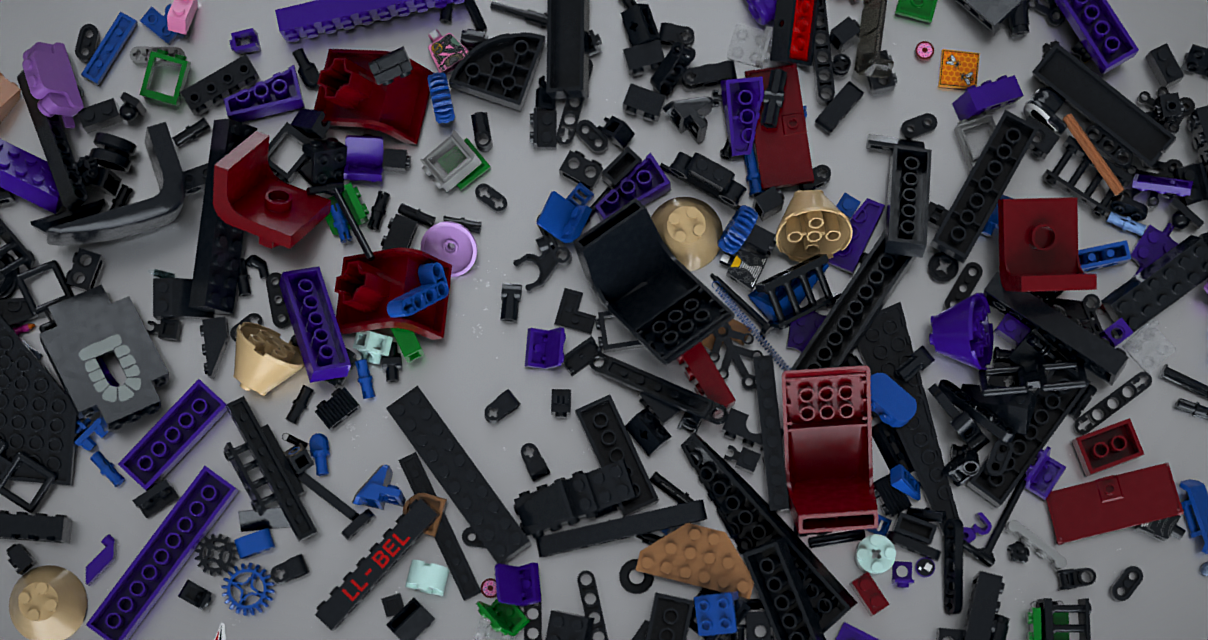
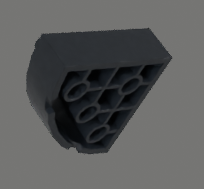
M521 32L501 34L485 40L469 51V54L455 67L449 79L450 88L521 111L546 43L545 36Z

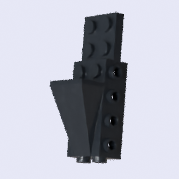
M622 459L587 473H583V470L572 474V478L565 479V477L554 480V483L550 486L544 484L536 487L537 491L532 493L530 491L522 492L519 494V498L514 499V510L520 516V528L526 536L537 538L545 535V531L551 530V532L562 529L561 525L567 523L569 525L580 522V518L586 517L589 519L598 515L597 512L637 497L625 460Z

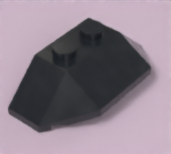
M105 199L82 205L73 212L66 210L30 222L35 229L47 235V229L106 212L108 203Z

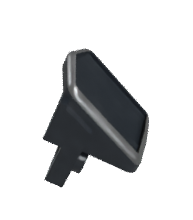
M704 96L676 100L663 106L662 109L670 117V121L680 133L688 130L698 144L705 140L708 126L705 116L712 111L714 102L711 97Z

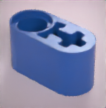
M269 528L234 540L240 559L275 548Z

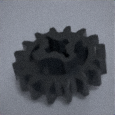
M211 534V539L206 536L204 537V544L198 543L201 548L195 549V552L199 553L195 560L200 561L197 565L199 568L204 566V573L210 570L211 576H214L215 572H217L218 576H222L223 570L228 573L229 566L234 568L232 561L238 560V558L234 557V554L238 552L236 549H232L235 543H229V537L223 540L222 534H219L218 538H216L215 534ZM214 542H221L225 545L217 547ZM207 548V549H208L207 556L204 557V552H205V549ZM214 551L221 552L219 559L212 558L215 555ZM229 553V558H228V561L226 562V561H225V557H226V554ZM212 563H217L219 567L212 568L208 565H211Z

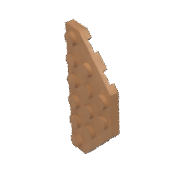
M691 523L681 526L641 550L635 570L722 593L738 591L739 597L750 599L754 585L748 568L726 532Z

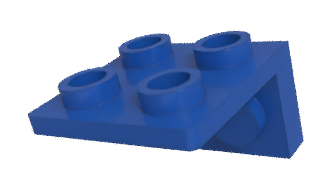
M552 191L537 220V225L563 243H573L575 239L580 237L592 209L587 205L575 206L557 192Z
M738 591L694 597L699 636L737 632L734 600L739 598Z

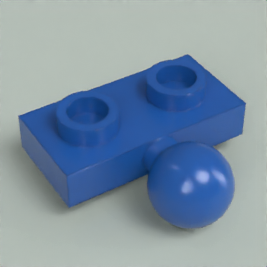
M172 4L166 6L164 16L151 6L140 22L170 45L179 34L168 31L167 14Z

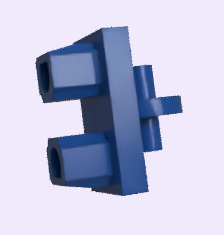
M100 417L89 428L87 426L92 421L90 418H86L83 422L80 419L77 420L76 423L79 426L76 429V433L79 435L85 430L74 442L77 446H82L84 449L91 451L96 446V443L90 436L96 432L103 438L109 432H104Z

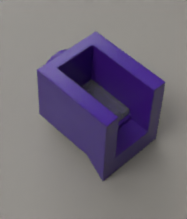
M253 28L231 33L230 46L232 51H235L238 55L261 51L258 33Z

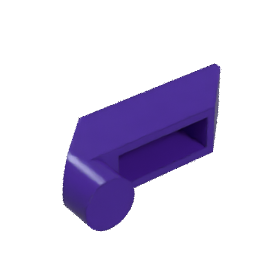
M110 534L101 541L105 548L86 566L85 584L88 586L116 559V541Z

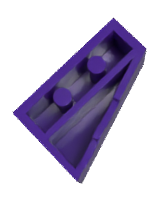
M1004 75L997 78L994 82L988 80L983 82L981 86L976 87V85H972L966 88V92L956 99L952 105L959 121L969 119L973 115L977 116L992 109L995 111L1015 103L1024 95L1015 75L1010 77Z

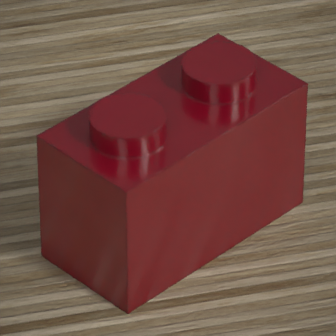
M869 572L849 583L870 616L875 615L890 605Z

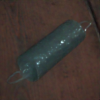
M158 269L151 270L154 271L152 274L155 277L175 278L174 273Z

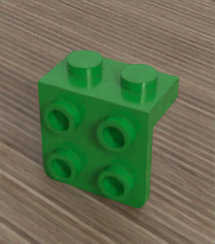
M351 183L344 185L345 191L342 192V196L358 226L368 222L369 220L366 215L369 214L365 203L361 204L358 199L361 197L357 186L353 188ZM332 196L327 198L331 200V205H334L335 211L337 212V208L335 205L337 201L335 197ZM330 211V214L325 219L332 234L338 236V230L334 228V219Z
M497 599L491 605L481 601L476 603L479 607L478 612L484 618H488L491 621L490 626L496 632L500 631L504 635L508 634L515 637L530 621L517 605L499 603Z
M1030 608L1029 612H1027V624H1029L1030 631L1027 633V640H1042L1041 608ZM1054 613L1053 623L1055 625H1069V613ZM1055 632L1053 634L1054 640H1070L1069 632Z

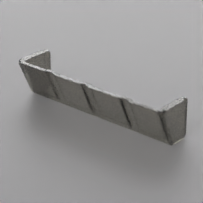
M864 0L865 8L862 10L860 42L857 46L854 70L859 75L890 77L894 61L880 59L887 0Z

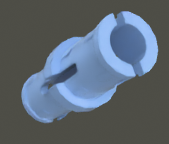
M1111 211L1106 219L1107 223L1116 225L1123 231L1128 230L1139 236H1142L1146 229L1145 224L1136 222L1129 216L1124 217Z

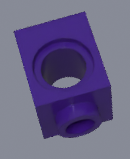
M1121 317L1099 335L1110 342L1109 345L1116 347L1134 332ZM1112 330L1117 331L1118 339L1112 337Z

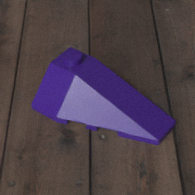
M763 76L720 80L731 156L749 155L752 151L756 133L755 129L764 98Z

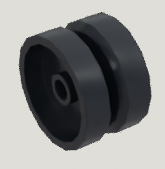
M97 132L93 143L98 148H92L89 156L95 158L100 166L120 172H128L132 162L127 157L134 155L137 146L124 138Z

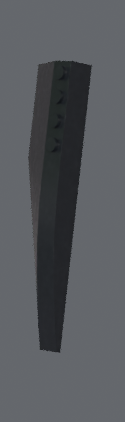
M694 432L681 445L690 464L696 469L700 482L707 489L710 500H713L717 507L716 511L727 531L738 545L737 549L740 554L751 548L785 537L823 634L858 603L775 511H769V504L702 438Z

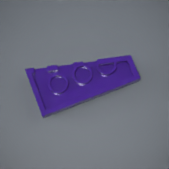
M869 198L864 201L850 220L853 234L849 245L843 251L839 250L833 254L834 257L829 259L828 264L854 274L885 209V205Z

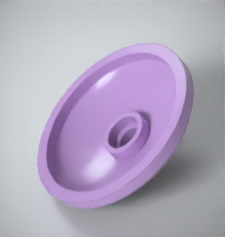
M444 221L431 226L426 231L421 241V251L451 264V277H457L466 273L475 263L477 243L472 233L466 227L456 222ZM449 243H453L455 248H451Z

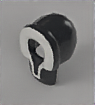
M1042 87L1030 97L1029 101L1025 103L1023 109L1027 118L1030 115L1058 135H1062L1067 128V125L1055 115L1064 104L1065 99L1052 88Z

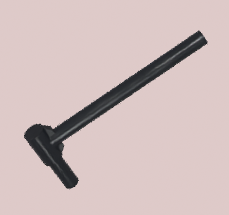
M343 181L308 187L306 189L308 195L320 193L334 195L368 261H373L375 256L342 196V192L345 189Z
M1026 473L1018 482L986 547L977 549L963 540V549L988 567L993 566L995 563L992 550L1026 486Z

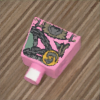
M436 29L428 35L433 42L428 46V50L439 73L449 74L469 54V51L451 33H447L442 37Z

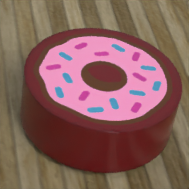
M927 41L918 43L915 48V56L921 61L930 60L934 54L933 45Z
M489 578L482 582L481 592L485 597L495 598L497 596L495 579Z

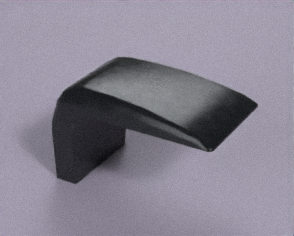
M166 122L147 127L144 142L159 186V194L146 200L47 229V243L49 245H79L120 239L163 227L173 222L180 215L187 194L186 183Z
M636 198L573 241L584 275L595 295L606 309L664 365H668L735 317L734 312L671 253L662 240L646 207ZM642 282H648V284H646V285L642 286L641 288L635 290L634 292L628 294V293H629L630 291H632L635 287H637L640 283H642Z

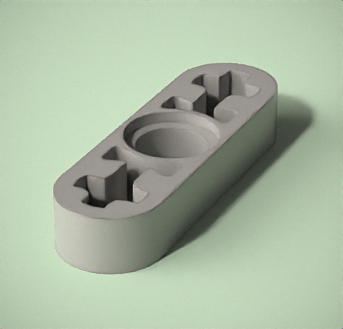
M137 46L130 51V58L136 65H148L146 56H142L140 60H137L135 55H138V52H141L142 55H148L147 52H149L150 57L151 51L157 52V49L167 51L169 56H175L178 52L179 55L186 57L183 50L179 47ZM164 59L155 62V66L182 65Z

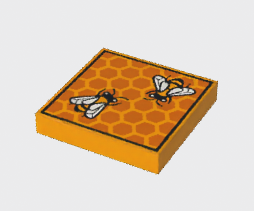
M942 49L938 87L965 90L972 85L977 87L980 53Z

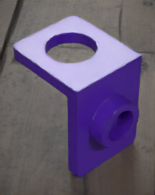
M894 561L892 565V584H897V587L909 588V585L914 583V580H912V562ZM899 566L907 568L908 573L905 577L897 575L896 570Z

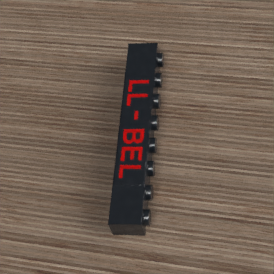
M414 500L409 506L410 511L406 515L403 513L396 520L397 525L393 529L389 528L382 537L384 539L379 544L375 543L369 551L371 553L368 557L361 558L356 564L357 569L353 573L350 571L343 578L344 583L340 587L336 586L330 592L331 597L327 601L323 600L316 609L318 611L315 613V616L331 631L336 630L440 516L426 500Z

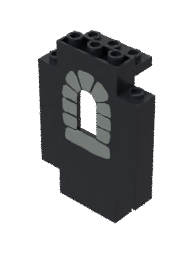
M99 285L48 307V314L55 327L40 333V342L79 419L90 418L95 412H98L102 428L105 432L117 430L123 424L138 421L141 416L154 414L161 408V399L154 387L165 385L169 381V372L129 296L111 304L103 286ZM114 352L126 375L125 383L119 387L111 386L107 382L96 358Z

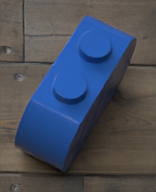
M876 373L871 375V411H874L884 423L889 424L891 427L906 425L916 413L917 403L915 398L887 374Z

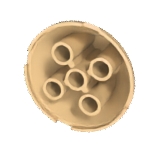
M798 190L794 193V197L790 200L782 217L775 239L781 253L783 252L788 255L791 260L802 262L816 254H827L828 259L833 258V254L839 250L843 251L849 245L853 231L847 216L824 195L822 190Z
M693 197L673 198L660 205L651 216L665 245L689 271L705 267L719 252L718 241L723 233L722 224L714 209L702 200Z
M243 322L242 325H238L236 331L233 377L241 382L240 387L244 390L250 391L252 389L260 395L266 396L267 392L305 367L299 347L293 346L291 341L287 343L279 338L281 334L270 328L252 322Z
M53 565L40 566L25 573L13 587L9 599L11 620L15 628L29 640H65L69 638L82 625L88 607L86 590L79 578L71 571Z

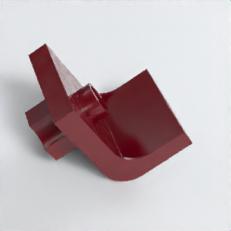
M329 49L324 70L320 71L317 83L320 87L314 110L323 111L326 114L321 122L322 125H325L327 121H331L330 126L369 128L386 133L405 144H417L430 94L427 78L434 72L410 59L413 65L410 75L404 78L397 76L393 78L394 82L383 86V84L378 85L368 63L390 53L389 51Z
M255 131L214 165L213 206L217 215L225 223L259 236L260 245L270 249L280 245L291 249L330 214L331 200L316 194L308 195L306 190L278 179L268 163L269 135Z
M1077 197L998 199L999 272L1001 284L1006 291L1097 290V274L1084 273L1079 262Z
M392 248L373 252L375 256L373 261H368L365 254L343 258L341 276L336 277L334 292L339 293L336 320L341 333L350 334L382 328H400L413 331L431 340L444 338L449 293L442 300L406 317H390L387 312V305L391 300L421 286L418 276V268L421 264L441 263L450 288L451 264L412 248Z

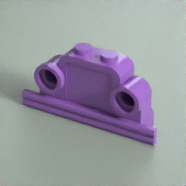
M36 42L23 53L24 61L22 66L30 93L34 98L40 99L37 106L43 115L47 117H53L55 114L61 115L65 128L74 129L76 126L73 117L84 106L65 45L59 42L54 44Z

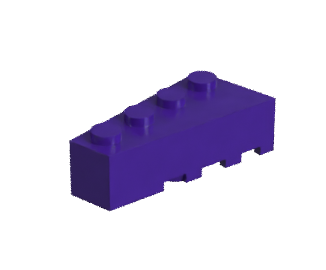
M294 65L288 67V70L282 73L278 72L273 77L257 82L255 86L249 89L245 88L224 99L228 118L239 122L305 107Z
M651 152L627 177L620 181V184L615 189H612L595 205L596 213L601 221L635 198L645 206L671 191L670 181Z

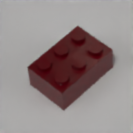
M1130 418L1072 440L1086 477L1144 455Z

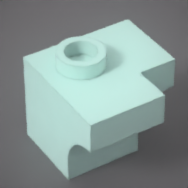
M372 331L356 332L353 348L360 352L361 359H367V362L370 364L380 365L381 356H389L393 337Z

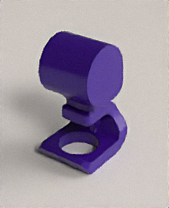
M981 512L977 513L976 516L985 525L984 528H980L976 524L972 525V528L963 527V540L968 543L975 540L976 533L978 535H986L991 531L992 525Z

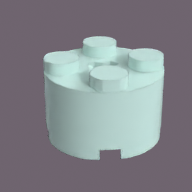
M878 534L865 537L855 549L856 565L862 572H869L870 575H879L891 568L896 558V550L893 543L885 536ZM871 550L873 552L877 551L879 553V559L877 557L875 559L871 557L873 555Z
M412 560L405 587L414 590L419 589L420 592L443 596L449 568L434 563H425V561Z

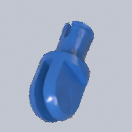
M316 433L311 436L309 441L310 454L315 459L316 475L324 476L329 474L327 457L330 455L329 442L324 434Z

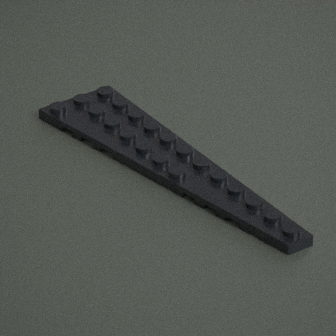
M898 302L879 312L857 345V348L865 365L870 368V376L876 373H885L915 398L917 403L915 415L906 425L894 427L931 510L946 511V521L954 518L959 519L948 477L942 472L945 466L927 397L922 385L921 375L918 372L905 383L895 372V369L909 359L913 353L901 302ZM946 521L944 523L937 522L943 536H945Z

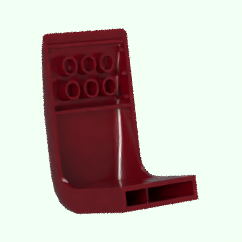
M869 366L784 371L782 373L785 473L789 509L799 534L878 528V508L873 482Z

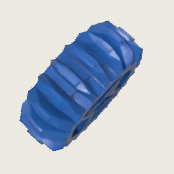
M444 72L433 73L427 79L435 118L438 123H449V121H454L455 115L447 77Z
M742 205L725 227L718 241V247L726 253L735 254L751 233L758 219V213L753 208Z
M242 563V570L234 566L235 574L228 571V575L231 578L223 579L225 582H228V586L222 585L221 588L227 589V592L222 593V596H229L224 602L225 604L232 602L229 607L230 610L235 609L237 606L236 613L240 614L243 609V615L247 616L248 610H250L251 615H255L256 608L261 613L263 612L261 605L266 608L269 606L265 601L266 599L269 601L273 600L268 594L275 593V590L269 589L270 586L275 584L274 582H268L271 579L270 574L264 576L267 572L265 568L260 571L261 566L257 564L253 569V563H249L248 569H246V565ZM252 573L246 582L236 581L240 576ZM257 576L262 580L263 592L256 588ZM248 584H251L250 588H252L257 593L248 592V594H246V590L240 587V585L245 587L248 586ZM233 586L241 591L239 603L234 597ZM251 596L260 597L256 603L245 605Z

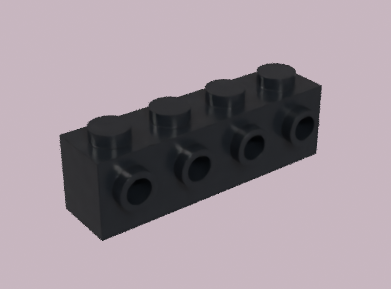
M245 54L180 93L194 116L196 114L201 115L208 110V107L222 103L224 98L241 91L240 89L246 85L251 86L255 84L260 77Z

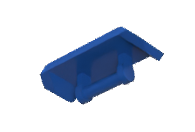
M1197 480L1181 481L1179 487L1187 491L1190 499L1181 502L1190 530V536L1194 538L1202 535L1205 542L1202 552L1208 554V493L1206 487ZM1189 505H1192V507H1193V510H1194V513H1195V516H1196L1198 525H1199V527H1200V530H1199V531H1198V529H1197V526H1196V523H1195V520H1194V517H1193V514H1192V511H1191Z

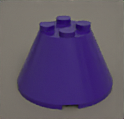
M975 293L939 314L931 316L932 333L929 335V341L931 345H934L936 352L978 370H987L985 366L990 365L992 360L994 336L993 323H989L987 313H991L986 296L983 293Z

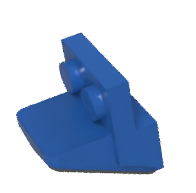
M384 464L357 491L352 503L384 510L385 503L404 507L406 499L402 491L399 490V487L390 485L393 471L389 465Z

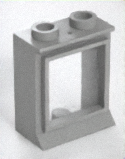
M986 113L977 115L974 120H962L957 123L958 125L954 129L969 171L974 167L996 127L992 114L986 115Z
M455 130L449 138L424 159H420L424 164L422 169L428 176L433 175L435 177L432 181L439 189L443 187L447 192L482 164L480 159Z

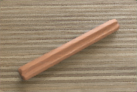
M1071 113L1066 115L1062 119L1063 122L1067 125L1069 131L1114 195L1123 192L1124 187Z

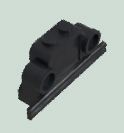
M679 152L670 166L663 163L660 164L663 171L737 211L741 207L739 203L747 190L746 187L734 180L735 174L711 159L696 152L693 157Z

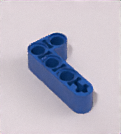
M426 263L419 266L418 276L421 286L388 302L387 312L390 317L411 316L448 296L449 286L441 263Z

